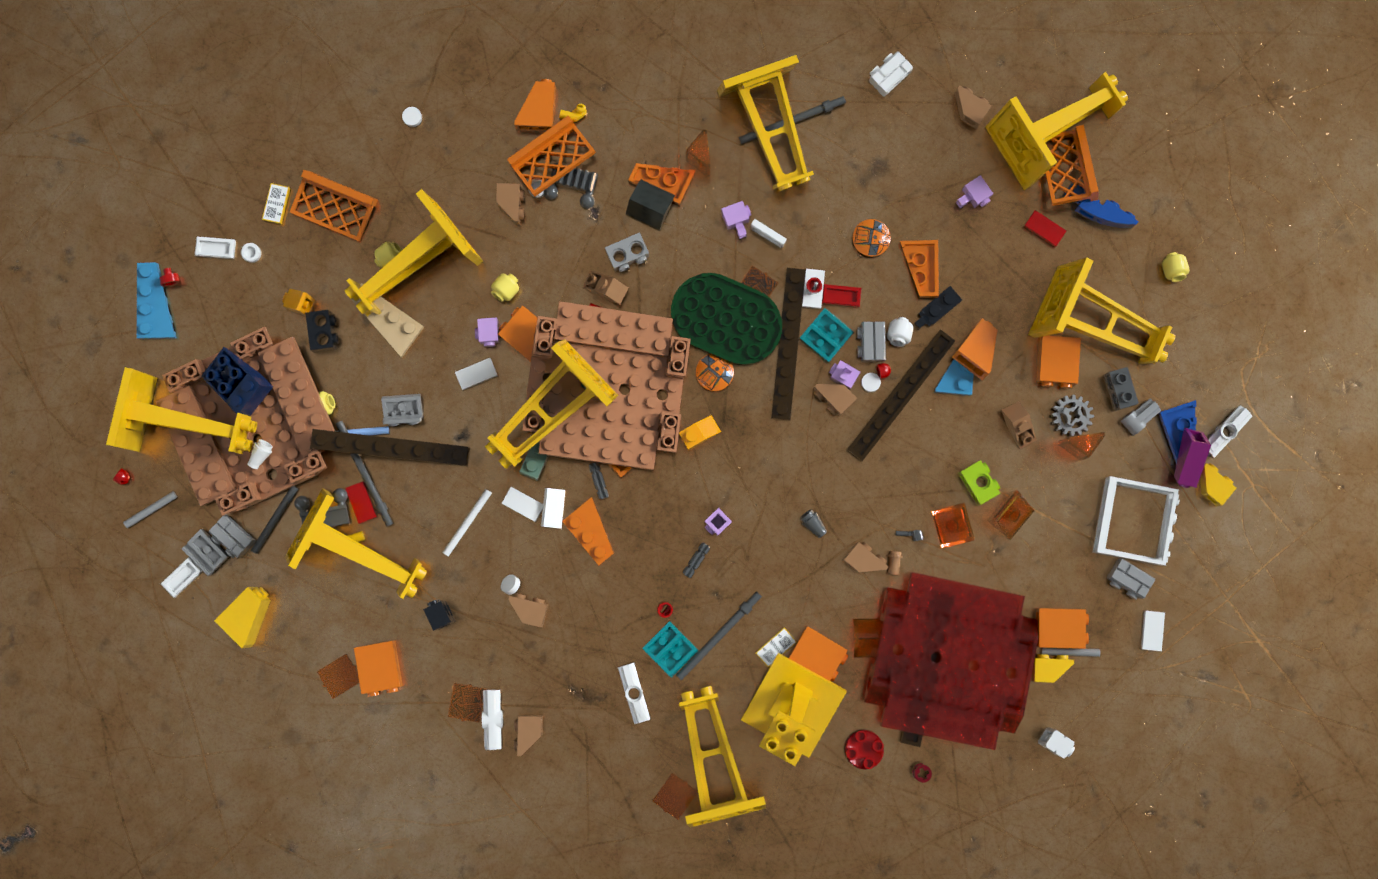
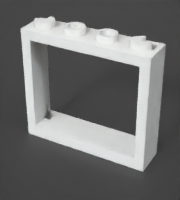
M1112 476L1106 477L1092 553L1166 566L1168 557H1170V551H1168L1169 543H1172L1174 537L1172 526L1176 523L1177 519L1175 509L1180 502L1178 500L1179 489ZM1116 485L1167 495L1156 558L1105 549Z

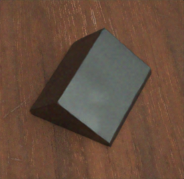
M640 179L629 199L626 214L660 230L675 195Z

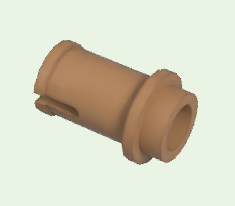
M890 551L889 555H887L889 557L887 574L900 575V561L903 556H901V552Z

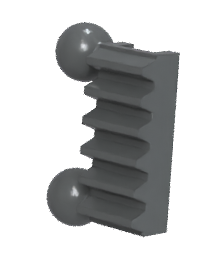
M552 168L550 177L556 175L557 169ZM574 168L545 189L544 196L549 200L555 199L558 195L556 185L584 191L586 193L581 196L580 205L585 209L592 208L595 203L593 194L598 174Z
M338 488L332 494L338 506L329 507L323 522L330 527L350 524L347 505L345 504L348 494L346 490ZM299 496L295 499L294 505L300 511L299 515L303 524L309 513L307 509L310 506V501L305 496Z

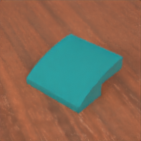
M824 308L800 339L830 362L854 331L828 309Z
M670 621L642 648L671 678L699 651Z

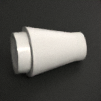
M259 439L258 442L254 443L247 464L253 469H258L272 453L271 449L273 446Z

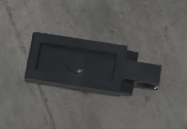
M949 286L939 297L932 300L918 313L921 318L914 323V326L919 330L925 324L929 327L934 325L962 301L961 297Z

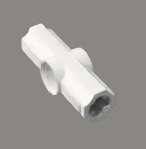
M1239 405L1208 438L1211 444L1208 453L1209 457L1215 458L1253 417L1246 408ZM1224 427L1229 429L1230 434L1228 437L1223 434Z
M631 663L618 667L634 724L650 720L635 664ZM632 688H636L640 692L639 697L636 699L629 696V690Z
M496 689L483 690L484 711H482V728L484 729L485 750L502 749L501 728H503V712L501 710L500 690Z

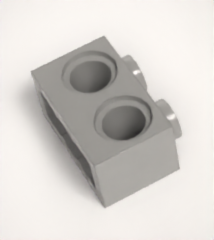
M640 232L605 247L614 271L619 270V272H623L630 268L629 265L634 263L637 265L647 261V257H649V252ZM634 246L642 248L639 254H634L631 250ZM616 254H623L625 256L624 260L621 262L615 261L614 257Z

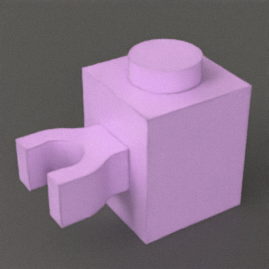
M980 175L963 187L962 190L965 195L959 198L956 204L959 208H962L969 202H971L974 208L979 205L983 207L991 201L989 198H991L993 192Z
M743 201L722 208L721 214L727 230L736 228L739 239L747 237L743 224L748 223L749 216H751L748 205L745 206Z
M840 360L838 365L834 363L829 371L832 374L830 380L837 384H843L850 390L860 371Z

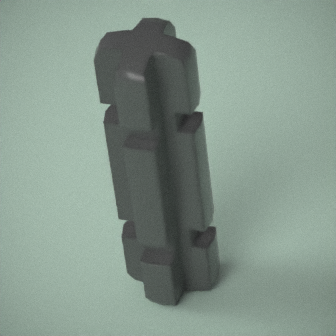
M598 462L589 464V470L592 472L591 476L595 488L598 490L599 499L608 498L609 494L607 489H605L606 485L602 473L599 471Z
M701 543L698 552H695L688 563V567L686 566L683 570V574L688 578L693 576L694 570H697L705 557L704 555L710 550L707 544Z

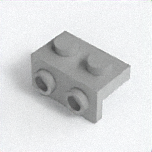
M421 394L382 396L383 424H388L389 426H397L400 423L414 425L422 421Z

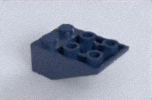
M226 347L222 348L201 375L236 414L238 412L251 416L273 388L258 371Z

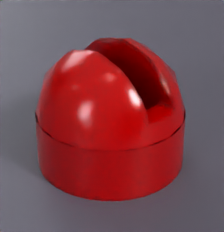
M813 277L807 281L806 286L810 293L817 294L822 290L820 279ZM816 282H817L818 285H817V287H816V290H813V289H814V286H815V284H816Z
M881 363L876 365L879 378L884 379L890 375L891 367L888 364Z
M121 468L113 478V481L119 485H125L130 480V475Z
M668 602L659 603L657 613L663 618L671 616L673 612L671 604ZM665 605H667V607H666V608L664 609V611L661 613L660 611L662 610V608H663Z

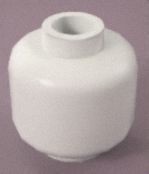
M904 317L892 320L889 323L887 339L890 343L897 347H903L911 342L913 325L909 320Z

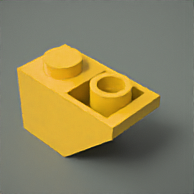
M1205 463L1200 476L1201 493L1216 507L1222 506L1236 490V487L1229 477L1218 473L1217 467L1211 463Z
M1037 654V658H1031V681L1054 683L1074 664V660L1068 659V655H1057L1056 658H1049L1048 654Z

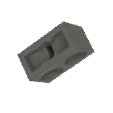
M1128 367L1111 371L1104 375L1115 411L1139 404Z

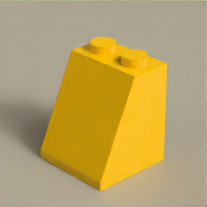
M247 587L214 621L241 648L252 647L255 644L271 601L267 597L269 594L262 587Z

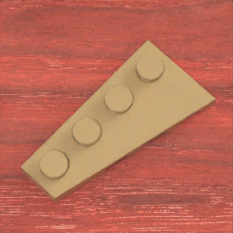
M379 297L374 303L382 313L378 315L373 312L366 317L400 357H403L424 326L384 298ZM353 298L351 299L356 305L362 301L361 299L355 301Z

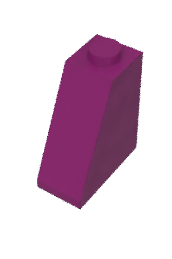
M1184 428L1174 474L1178 485L1184 488H1190V486L1197 488L1210 451L1211 444L1203 432Z

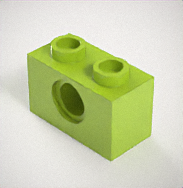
M981 460L958 473L977 506L1000 494L998 482L995 479L992 480L989 475L990 469L985 462L982 463ZM978 477H982L985 480L984 487L977 485L976 480Z

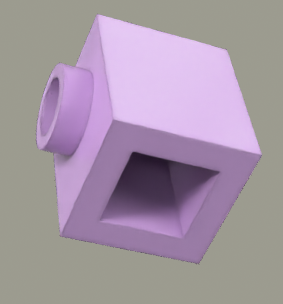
M497 318L477 319L478 328H475L476 340L479 339V343L484 344V347H494L495 343H500L498 335L499 320Z
M719 508L704 521L707 524L705 529L711 535L715 533L717 536L732 523Z

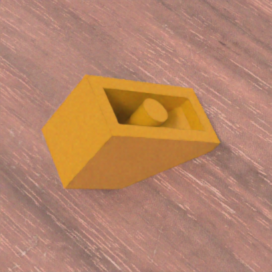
M289 289L288 293L284 294L282 303H284L283 307L287 310L306 316L305 313L311 311L315 299L305 292Z
M711 415L680 431L679 436L689 451L717 435L721 430Z

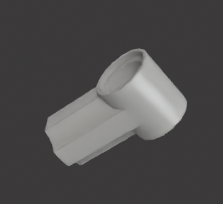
M1150 398L1138 409L1125 416L1121 423L1134 436L1145 428L1146 423L1156 416L1161 409Z

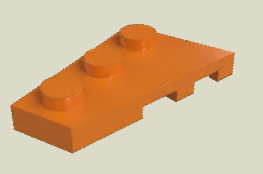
M636 163L628 182L637 186L640 179L674 194L673 203L680 205L696 170H683L673 167L665 168Z
M938 240L900 241L919 298L939 297Z
M592 497L562 521L598 566L614 554Z

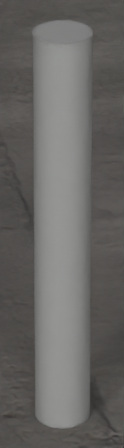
M172 491L123 522L125 527H131L176 499V493Z
M1041 647V654L1100 657V649Z

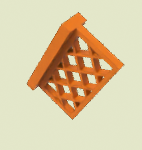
M567 116L513 154L507 161L535 197L596 152L575 126L572 119ZM574 131L577 134L576 141H567V136ZM562 144L561 152H551L552 146ZM574 145V154L564 153L565 146ZM579 146L589 149L584 155L577 154ZM547 155L546 162L536 163L537 157ZM550 156L560 157L558 165L549 164ZM563 157L573 158L572 163L568 166L562 165ZM524 166H531L530 175L522 174L519 170ZM535 167L544 168L543 176L533 175ZM548 168L557 169L556 175L553 177L546 176ZM532 179L542 180L541 185L534 190L531 186Z
M1084 125L1076 126V130L1062 132L1049 140L1055 143L1050 151L1059 160L1055 167L1053 166L1050 169L1052 170L1051 172L1047 171L1045 173L1052 206L1090 199V201L1098 200L1099 191ZM1073 136L1074 142L1071 146L1062 143L1064 138ZM1058 146L1067 150L1063 156L1054 152ZM1070 152L1078 157L1074 163L1065 159ZM1062 162L1071 166L1066 173L1058 169ZM1073 169L1081 172L1078 179L1069 175ZM1055 172L1063 176L1059 183L1051 180ZM1065 179L1074 183L1070 190L1061 186ZM1079 185L1085 189V194L1077 195L1073 190ZM1058 189L1067 193L1064 198L1055 199L1054 194Z
M303 170L301 175L303 178L290 213L361 241L373 207H376L378 199L311 171ZM306 183L313 185L316 193L306 196L304 191ZM326 191L330 192L333 200L323 203L320 194ZM317 195L321 205L312 209L308 199ZM345 198L348 200L350 207L341 211L337 201ZM305 201L308 211L303 213L296 211L298 204ZM335 203L338 213L329 216L325 206ZM362 205L367 208L365 216L358 218L354 208ZM322 208L326 218L317 220L313 211ZM352 210L355 220L346 223L343 213ZM340 215L343 225L336 228L333 226L331 218ZM356 222L359 226L357 236L351 234L348 228L349 225Z

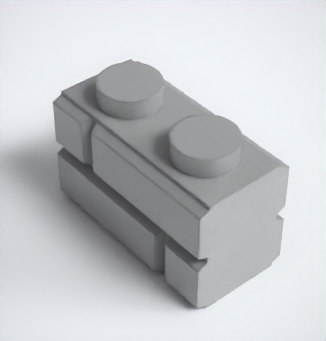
M862 322L860 324L861 327H857V338L861 339V346H858L857 350L858 357H861V362H884L886 360L885 322Z
M229 515L222 516L209 530V533L212 535L211 539L216 544L225 546L227 548L225 552L232 558L235 556L237 558L243 557L256 542Z
M1122 558L1116 561L1107 576V579L1111 581L1110 585L1119 590L1121 588L1128 591L1126 594L1135 600L1137 598L1144 599L1155 582V578Z

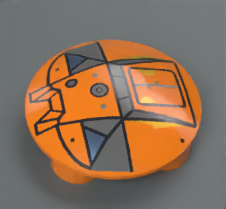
M864 220L856 226L853 232L854 247L865 256L874 257L881 255L890 244L889 229L879 220Z
M713 354L704 356L696 367L698 382L702 387L710 391L717 392L725 389L731 383L734 376L732 363Z

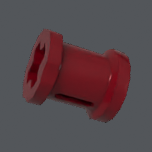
M918 763L914 765L912 775L919 782L925 783L931 779L932 771L927 765ZM921 768L926 771L924 777L917 775L920 773L919 769Z

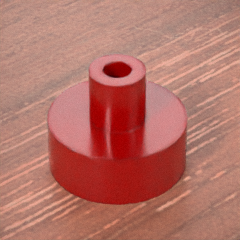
M171 268L163 269L164 275L159 277L161 286L167 287L180 283L179 275L172 273Z

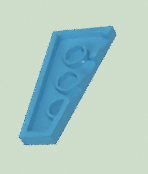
M156 262L137 263V339L177 338L164 287L161 286L159 277H161L159 264Z

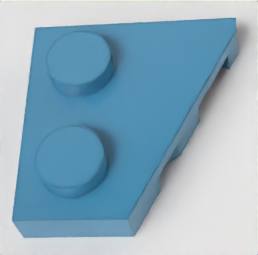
M953 359L934 392L971 396L974 374Z

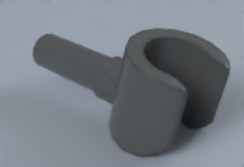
M920 530L896 531V536H913V541L924 539L923 533Z

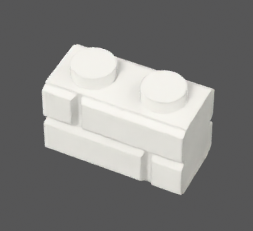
M897 51L894 55L890 53L884 59V64L881 67L876 66L870 72L869 82L885 97L912 72L913 66L900 52Z
M1050 727L1045 729L1038 740V744L1062 758L1070 757L1075 749L1073 747L1074 741Z

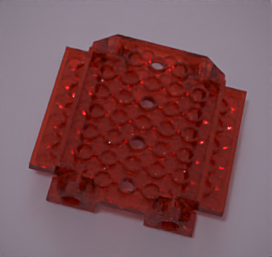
M914 572L910 573L907 593L903 590L886 587L879 622L882 628L875 663L871 664L864 697L865 703L884 706L880 726L992 750L996 749L999 731L1015 734L1024 717L1039 639L1037 619L1021 615L1025 596ZM896 644H901L903 647V651L899 655H895L893 652V647ZM934 652H938L941 656L940 661L937 663L931 660V655ZM971 660L978 662V668L975 671H971L969 668ZM1009 668H1014L1016 671V675L1012 679L1007 677V670Z

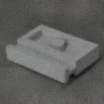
M200 529L182 548L207 576H211L229 557L204 529Z

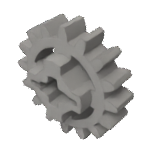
M1071 395L1070 399L1068 396H1065L1063 401H1057L1059 406H1053L1052 409L1056 413L1051 414V417H1055L1056 420L1052 424H1058L1056 430L1062 429V435H1066L1068 432L1070 437H1073L1075 432L1078 436L1082 435V431H1088L1086 425L1091 426L1093 424L1089 421V419L1094 418V415L1089 413L1093 410V407L1088 408L1089 401L1083 403L1082 396L1076 399L1075 395ZM1073 403L1071 408H1064L1066 404ZM1074 412L1073 416L1076 418L1071 420L1069 413ZM1074 423L1081 424L1078 428H1072Z

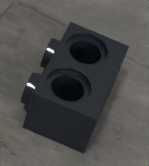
M329 310L305 313L310 351L317 353L337 350L336 344H339L338 334L334 332V326H336L335 314H332ZM325 317L326 323L323 326H318V320ZM323 336H328V342L325 345H321L320 339Z
M435 599L427 603L428 607L423 609L433 631L440 630L456 622L447 601Z

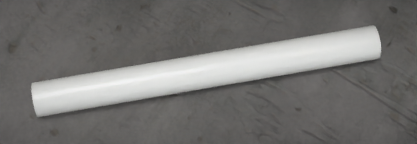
M485 489L442 553L449 557L492 492Z

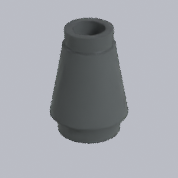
M810 509L801 516V524L818 538L826 534L827 530L816 511L814 512Z

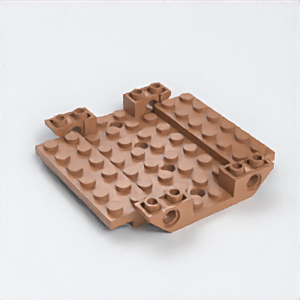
M559 301L557 318L538 316L525 403L543 384V375L547 373L552 374L563 361L551 347L564 339L618 394L608 406L596 395L540 440L538 454L654 470L656 449L677 452L681 420L679 411L691 339L671 336L672 318ZM568 371L541 399L539 405L550 417H554L582 394L585 389L581 386V381L571 371ZM621 385L629 387L627 395L620 393L619 387ZM659 390L667 393L666 400L658 399L657 392ZM531 410L523 419L522 431L535 433L545 425V421L535 410Z
M262 327L231 342V347L227 348L258 371L273 386L250 416L252 421L257 422V429L255 433L248 432L247 440L253 441L254 436L259 434L262 440L273 446L271 449L272 453L259 468L253 469L247 464L252 450L250 452L244 451L243 454L228 451L231 438L167 427L200 506H205L216 500L222 516L255 505L318 475L327 468L321 452L325 450L310 449L312 429L335 431L295 338L290 337L273 345L266 327ZM219 352L204 360L195 359L162 375L169 393L172 394L157 400V406L234 426L237 414L201 377ZM271 469H275L277 472V477L274 480H271L268 475Z

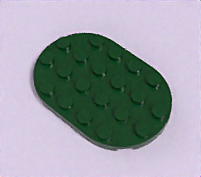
M702 273L689 278L678 288L672 300L671 317L678 334L682 338L691 339L690 345L729 362L742 365L759 362L774 351L781 338L782 318L773 300L761 291L721 274Z

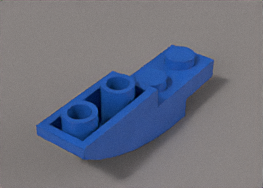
M1079 185L1073 190L1077 195L1085 194L1084 189ZM1090 199L1075 201L1079 204L1075 209L1076 212L1103 225L1117 228H1133L1139 222L1132 213L1123 211L1119 208V204L1112 200L1109 201L1107 199L1103 204L1100 203L1099 199L1096 201H1090Z

